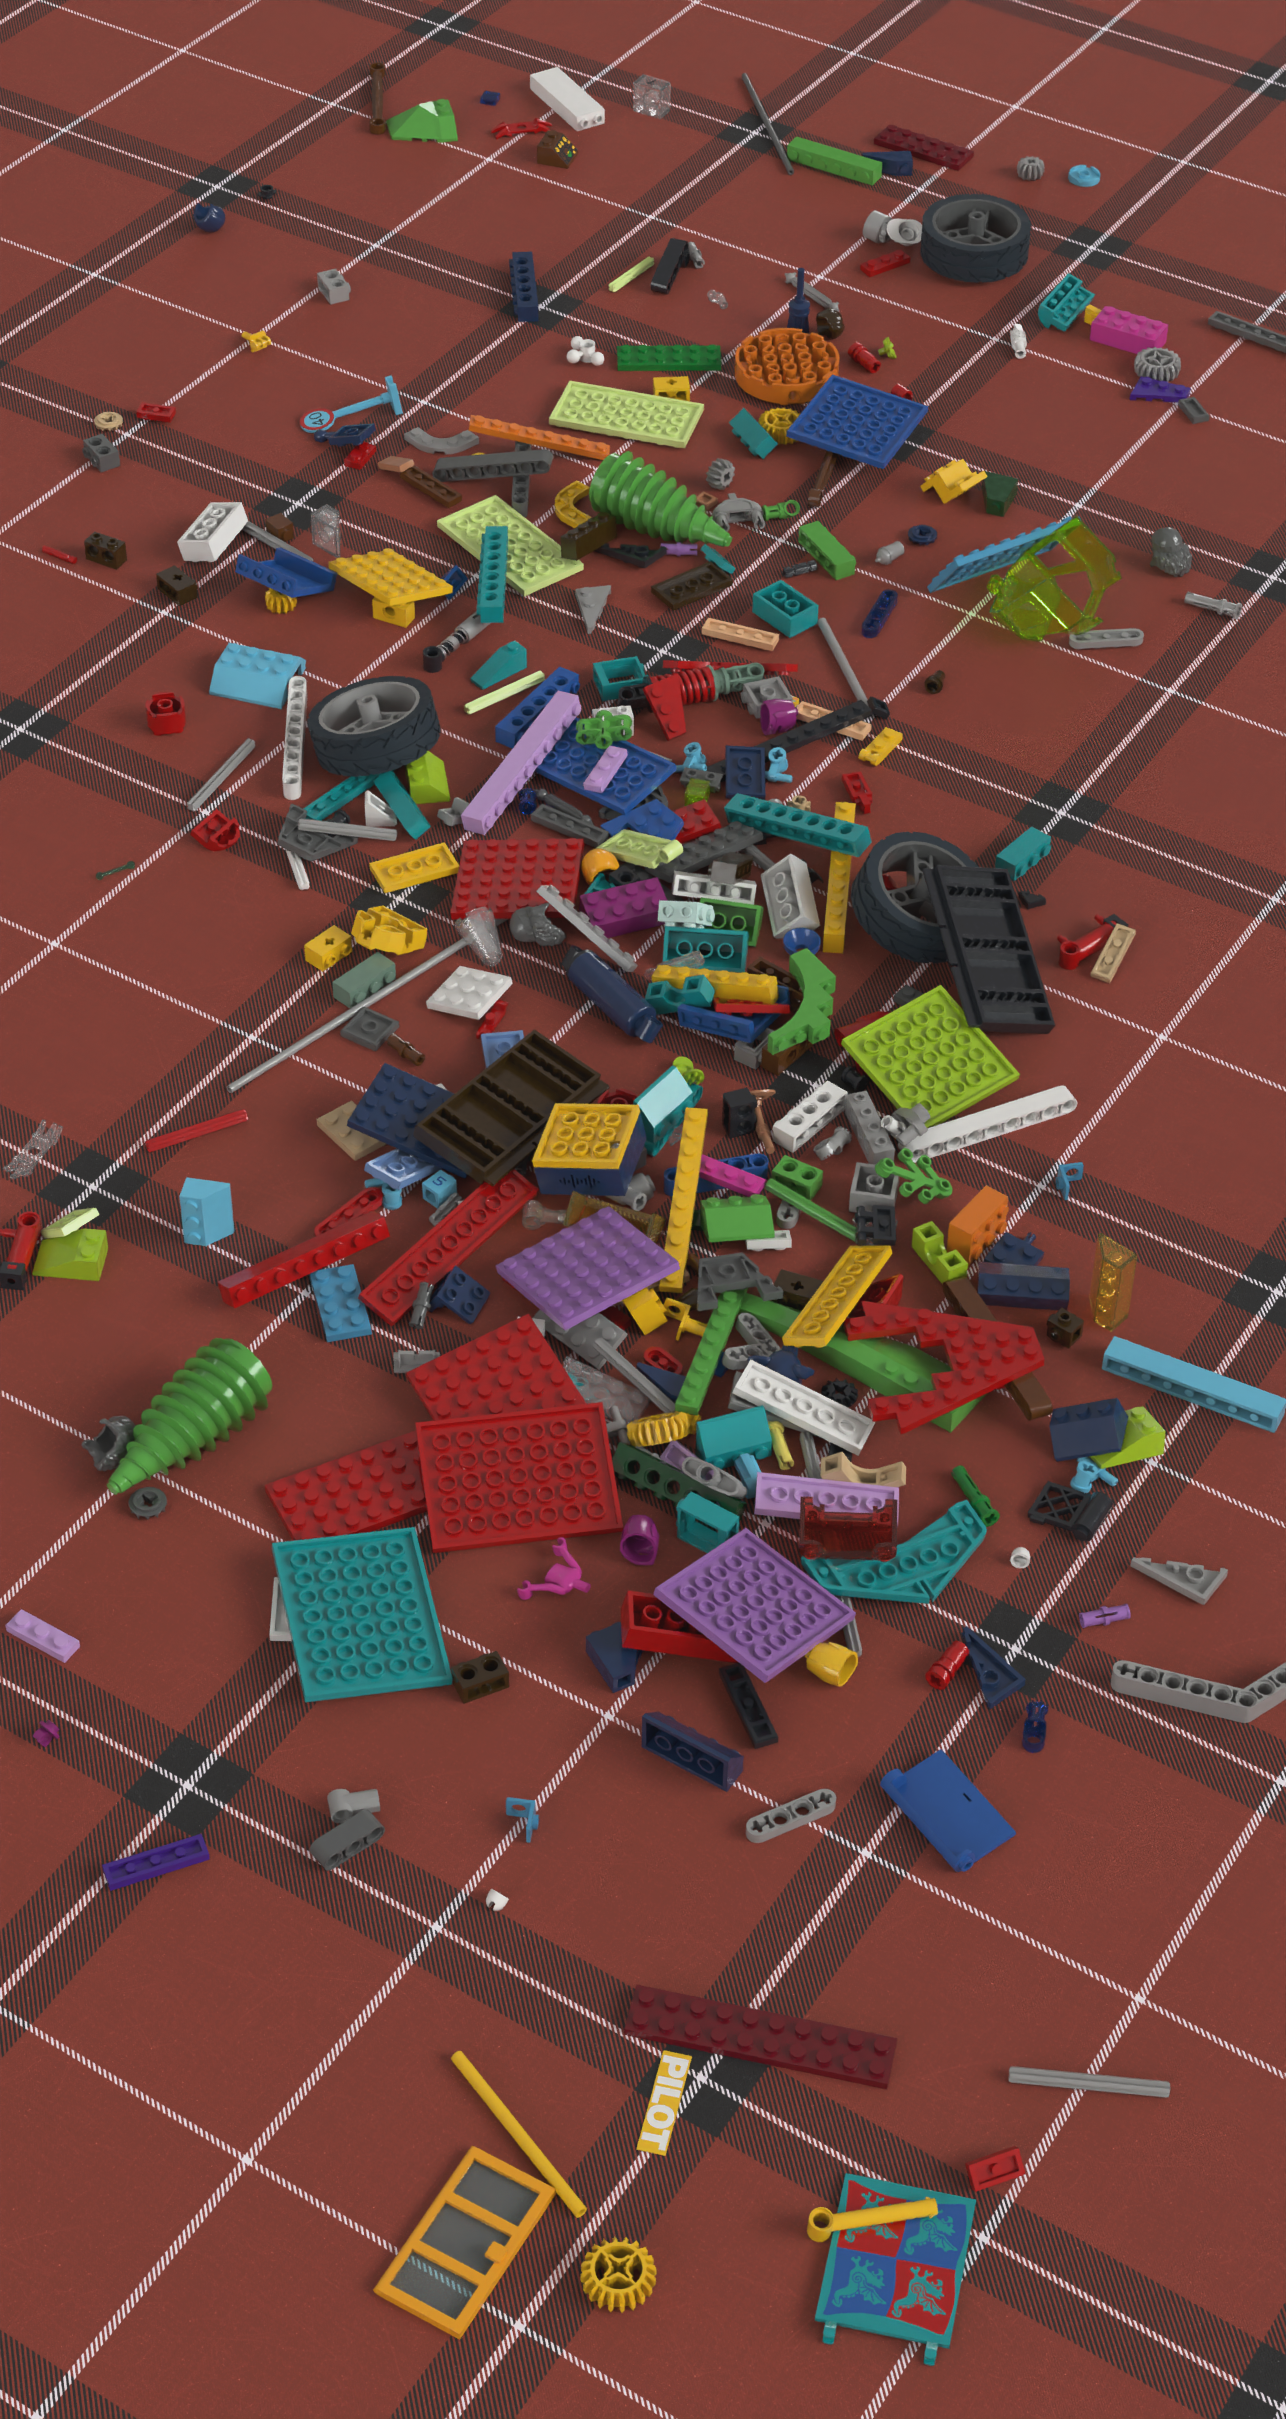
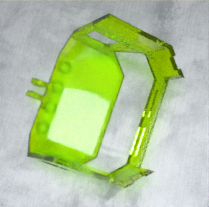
M1075 516L1028 548L1008 569L1004 580L996 574L990 577L986 587L996 597L989 612L1001 625L1022 640L1040 642L1045 635L1053 633L1085 634L1103 622L1100 617L1094 619L1103 594L1108 587L1122 579L1120 571H1116L1114 566L1116 562L1115 556L1080 518ZM1054 540H1057L1075 561L1048 568L1035 553ZM1081 571L1087 572L1092 592L1083 612L1057 586L1054 576Z

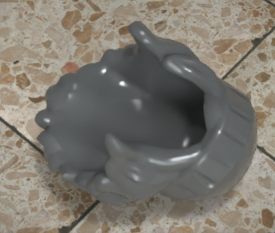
M1162 527L1156 530L1151 537L1153 556L1150 566H1156L1174 577H1182L1191 569L1192 554L1190 553L1189 546L1183 543L1180 533L1173 527Z
M548 902L540 906H527L515 910L510 919L511 933L520 942H537L540 946L560 945L566 938V934L560 928L552 925L551 918H546L545 910L550 905Z
M113 1416L109 1420L101 1419L99 1421L100 1424H105L98 1436L94 1437L93 1440L88 1439L82 1442L81 1446L88 1450L93 1457L94 1466L97 1470L117 1469L120 1465V1460L127 1454L126 1447L128 1442H135L133 1428L136 1424L126 1416Z

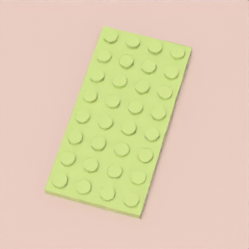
M569 381L549 417V425L640 440L641 442L657 443L658 445L674 446L675 448H685L704 411V404Z
M497 495L437 520L438 528L479 561L482 534H485L486 526H508L506 582L523 596H527L584 570V564L581 561L561 558V546Z

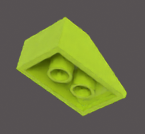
M84 1228L73 1231L63 1237L42 1240L32 1272L33 1276L99 1281L108 1252L106 1230Z
M1143 1406L1125 1410L1128 1415V1421L1121 1451L1090 1456L1100 1469L1164 1454L1165 1430Z

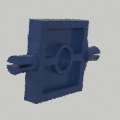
M1005 1232L986 1255L983 1262L1037 1266L1043 1259L1044 1252L1031 1245L1036 1239L1035 1234L1032 1235L1029 1232L1021 1240Z

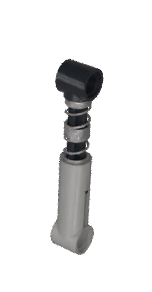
M477 611L455 628V633L448 636L440 645L429 646L423 650L424 670L429 673L439 672L442 669V662L450 653L460 647V643H468L491 623H481L480 615H477Z

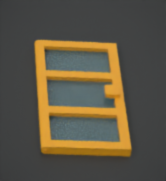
M471 2146L373 2289L374 2293L460 2340L556 2195V2189L485 2151Z

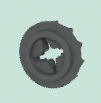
M154 1487L138 1489L129 1498L131 1513H135L138 1518L144 1516L147 1520L150 1516L158 1518L160 1512H165V1506L167 1505V1498L164 1492ZM144 1500L149 1504L152 1503V1507L144 1505Z

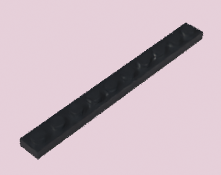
M859 700L754 747L765 748L766 763L770 761L769 752L771 749L780 747L786 753H789L871 717L872 710L862 700ZM725 759L708 766L706 770L723 774L721 782L725 781Z

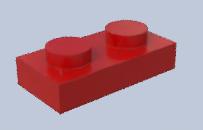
M142 402L136 414L137 418L171 423L176 414V407Z
M367 442L356 445L344 459V466L361 470L375 454L376 445Z
M1016 2146L965 2163L971 2189L975 2192L1025 2175L1021 2154Z

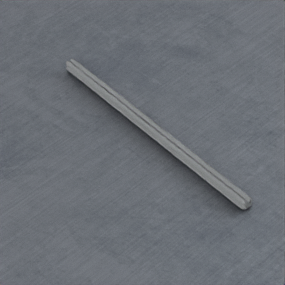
M809 1431L801 1432L800 1443L808 1478L822 1479L813 1435ZM818 1521L826 1555L840 1554L833 1523ZM835 1595L836 1598L853 1610L850 1597ZM854 1618L853 1621L843 1627L847 1648L855 1651L858 1657L862 1655V1646Z

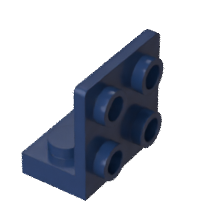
M455 1265L438 1284L429 1302L431 1305L429 1311L432 1313L437 1307L442 1308L445 1305L468 1324H472L488 1299L490 1292Z

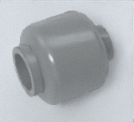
M643 1173L632 1176L629 1186L633 1188V1191L644 1193L647 1201L652 1199L654 1196L653 1191L656 1188L650 1176H645Z

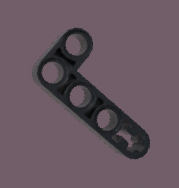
M670 238L652 278L651 291L669 294L680 267L686 268L689 264L690 252L688 241Z

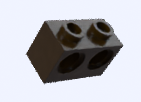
M93 532L84 541L87 560L116 570L127 561L126 544L124 541L97 532Z
M497 1651L483 1654L478 1658L461 1662L451 1667L452 1683L463 1704L509 1688V1672Z

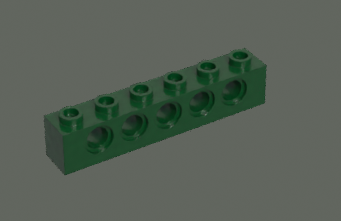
M619 1442L612 1458L616 1477L625 1481L629 1478L635 1481L634 1486L645 1491L647 1488L655 1491L653 1495L659 1499L666 1501L669 1498L673 1500L675 1507L690 1492H698L701 1497L714 1504L718 1502L720 1507L739 1516L740 1522L748 1503L736 1497H729L701 1484L686 1475L682 1470L628 1443ZM639 1462L640 1470L638 1473H635L634 1465ZM656 1472L660 1474L658 1483H655L653 1479ZM676 1482L680 1485V1490L677 1494L673 1490Z

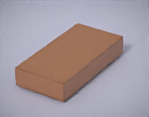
M389 456L378 462L379 469L403 472L414 465L413 459Z

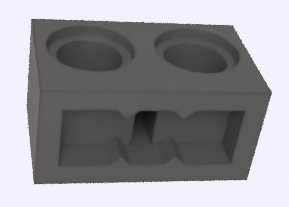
M103 434L83 440L84 448H82L84 457L88 458L92 465L100 472L120 466L119 451Z

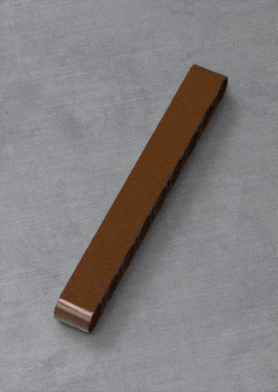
M966 1276L943 1282L944 1296L958 1316L997 1322ZM1032 1372L1004 1385L1029 1421L1052 1414L1051 1400Z

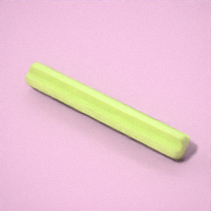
M650 256L645 258L609 284V290L616 292L654 265V258Z

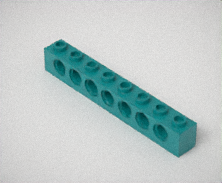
M486 526L485 534H482L477 594V615H480L481 623H503L508 526Z
M737 793L724 807L728 823L738 821L761 832L855 857H860L872 843L869 829L866 826Z

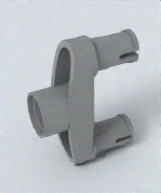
M917 1103L911 1109L899 1108L891 1114L896 1121L903 1122L907 1126L904 1131L896 1136L897 1141L904 1147L917 1136H922L928 1131L924 1123L931 1117L920 1103ZM885 1129L886 1132H887V1134H888V1136H889V1135L891 1134L890 1131H888L887 1129Z
M692 1456L687 1457L683 1461V1472L701 1484L729 1497L743 1499L747 1495V1488L743 1486L740 1480L713 1464ZM713 1470L714 1475L712 1479L706 1481L707 1472Z

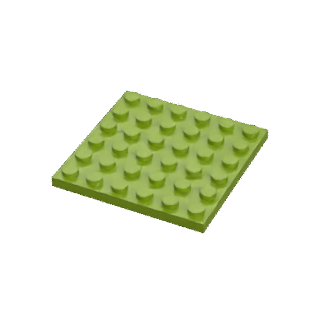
M942 985L842 1039L841 1043L897 1109H911L917 1103L922 1104L931 1117L924 1123L927 1128L943 1123L1018 1080L1020 1073L980 1028L968 1027L963 1009Z

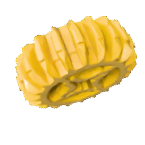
M777 407L776 409L770 408V411H765L761 414L758 423L771 435L778 445L793 444V441L797 442V440L786 436L787 430L800 413H797L796 410L792 411L791 408L779 409Z
M683 1412L656 1414L631 1421L627 1425V1437L630 1444L635 1447L668 1443L686 1437L690 1433V1423L687 1419V1414Z
M614 2236L612 2243H608L603 2239L601 2247L594 2244L592 2253L587 2252L585 2261L581 2264L582 2273L580 2274V2280L583 2283L584 2292L589 2293L591 2302L598 2300L599 2308L608 2305L610 2313L614 2307H619V2310L623 2313L625 2306H629L634 2310L636 2302L643 2305L645 2296L650 2297L652 2287L656 2285V2267L653 2265L654 2259L652 2255H648L646 2247L639 2249L637 2240L632 2244H628L627 2237L623 2239V2242H618V2239ZM602 2266L605 2274H603V2279L599 2281L596 2273ZM637 2268L641 2276L635 2283L632 2275L633 2271Z

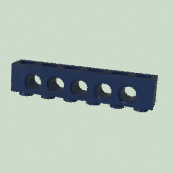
M532 251L512 252V259H509L514 315L518 316V322L538 321V299Z

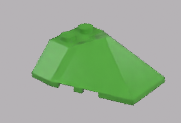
M439 99L419 104L386 120L392 140L412 141V138H421L423 142H427V139H437V142L441 143L458 141L455 117L448 99Z

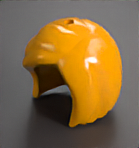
M600 848L589 851L581 862L582 875L589 886L593 883L594 877L599 872H613L620 868L616 857L607 850Z

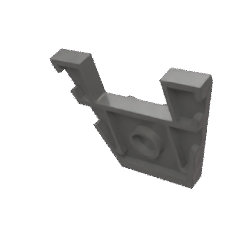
M291 804L278 837L277 845L312 862L357 844L359 837L336 835L332 838L320 832L299 830L298 821L300 818H306L307 810Z
M742 1252L699 1259L698 1311L718 1308V1300L714 1293H723L729 1290L757 1287L763 1301L783 1298L782 1288L779 1286L776 1288L772 1284V1279L769 1276H763L759 1272V1267Z

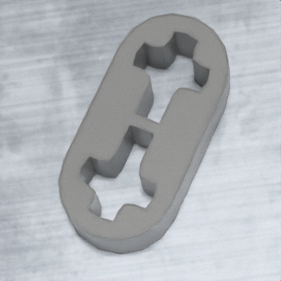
M782 1200L777 1212V1225L783 1229H791L796 1225L801 1210L790 1206L791 1204Z

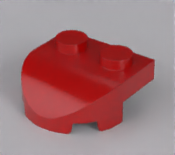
M218 809L205 818L190 833L201 845L211 851H222L230 848L238 841L241 834L238 821L235 818L229 820Z

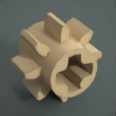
M794 796L792 801H787V806L811 811V802L807 801L804 796Z

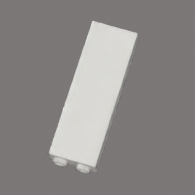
M558 67L530 75V89L576 131L605 123V109Z

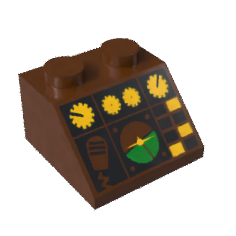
M547 130L537 145V164L568 169L577 156L578 150L563 133Z

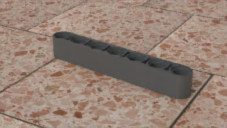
M515 441V452L532 450L531 444ZM530 475L513 476L512 508L523 517L528 515Z
M542 449L439 458L432 476L440 482L544 474L550 470L554 455L551 451Z

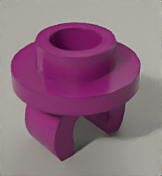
M41 1720L39 1725L42 1728H39L33 1734V1737L43 1747H46L51 1742L52 1737L58 1740L60 1736L57 1732L60 1729L50 1720H47L46 1723Z

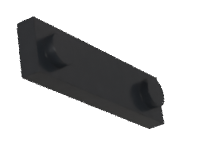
M740 1663L719 1668V1676L754 1749L778 1743V1735L745 1667Z

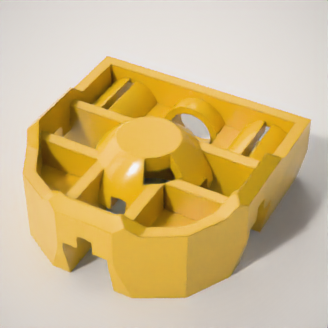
M385 906L368 908L367 912L358 910L351 934L355 937L358 944L369 950L379 949L386 952H394L399 956L413 952V950L423 949L427 938V928Z

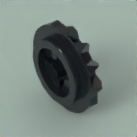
M836 1378L833 1382L828 1380L826 1385L822 1386L821 1395L848 1408L857 1401L858 1390L855 1389L854 1383H848L846 1379L839 1381ZM835 1390H837L838 1392L844 1391L843 1394H841V1393L835 1394Z

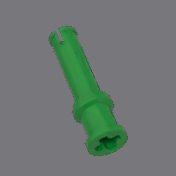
M964 1466L955 1467L951 1475L968 1498L972 1508L986 1527L994 1525L999 1520L1000 1514L990 1505L989 1497L980 1492Z

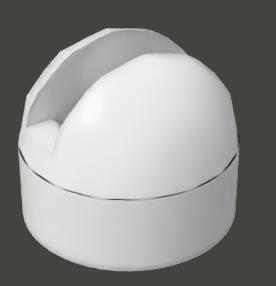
M1023 1547L1014 1549L1011 1554V1564L1016 1568H1026L1030 1563L1029 1551Z
M491 1888L486 1898V1904L490 1908L495 1903L493 1911H499L503 1909L509 1899Z

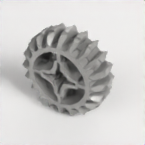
M1148 347L1147 350L1142 349L1141 352H1138L1134 360V369L1139 377H1150L1151 379L1168 382L1177 378L1181 370V361L1178 354L1174 353V351H1169L1168 348Z

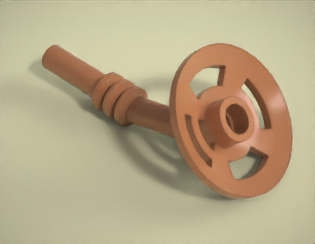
M772 1089L750 1091L751 1095H755L757 1100V1107L755 1108L757 1122L755 1129L758 1138L762 1140L766 1152L772 1154L775 1149L770 1138V1130L764 1122L760 1106H762L763 1100L776 1094V1091Z

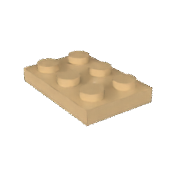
M351 1100L318 1118L317 1126L356 1161L386 1145V1143L347 1126L348 1119L357 1107Z

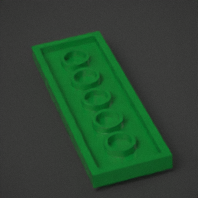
M713 344L708 346L622 345L617 346L618 371H721L720 345Z

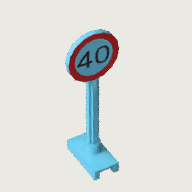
M390 375L385 377L388 392L382 393L380 396L333 412L325 408L310 410L301 417L300 426L309 433H315L319 429L327 430L333 425L335 418L389 402L396 415L402 414L403 411L396 383L393 382V378Z

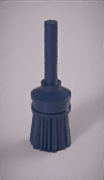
M798 268L797 296L789 301L787 328L802 329V333H809L808 315L810 314V302L803 296L805 269Z

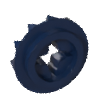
M917 525L909 529L908 536L909 540L913 541V544L918 543L921 546L922 544L934 543L937 539V532L930 526Z

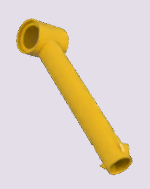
M925 2197V2200L836 2214H832L827 2208L818 2207L812 2210L809 2215L807 2234L813 2241L824 2242L830 2238L833 2231L928 2216L931 2219L933 2216L938 2215L936 2199ZM817 2221L824 2222L827 2225V2227L819 2228L815 2226L814 2223Z

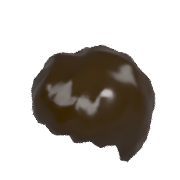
M826 309L819 312L816 316L819 335L827 336L832 340L842 335L845 326L840 312L834 309Z

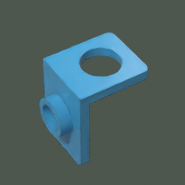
M1083 1162L1059 1165L1055 1182L1057 1189L1061 1190L1064 1200H1068L1070 1188L1068 1181L1082 1179ZM1070 1169L1078 1170L1077 1173L1074 1175H1066L1067 1171Z
M507 1797L506 1814L528 1818L526 1842L530 1843L532 1832L538 1829L539 1815L536 1814L535 1800ZM522 1805L526 1809L519 1811L515 1810L512 1806Z

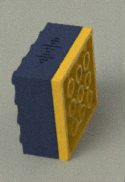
M555 1103L532 1159L540 1193L552 1195L625 1196L647 1139L639 1105Z

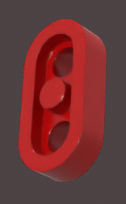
M650 1347L644 1352V1364L679 1375L683 1374L682 1364L664 1349Z

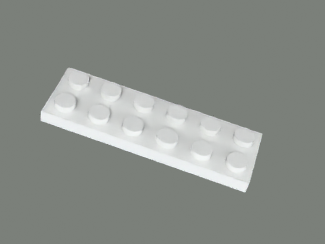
M753 1360L749 1361L732 1392L757 1406L763 1405L765 1410L858 1456L875 1424L872 1419Z

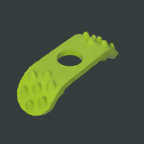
M678 1057L672 1063L690 1085L694 1082L698 1085L704 1081V1073L699 1069H694L693 1063L687 1057Z

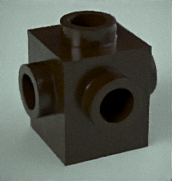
M1061 1308L1056 1314H1051L1046 1323L1048 1326L1047 1336L1069 1349L1082 1337L1084 1320Z

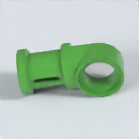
M795 500L777 503L774 506L762 505L763 519L768 521L773 518H792L800 511L799 503ZM788 504L795 506V513L791 514L787 511L786 507Z

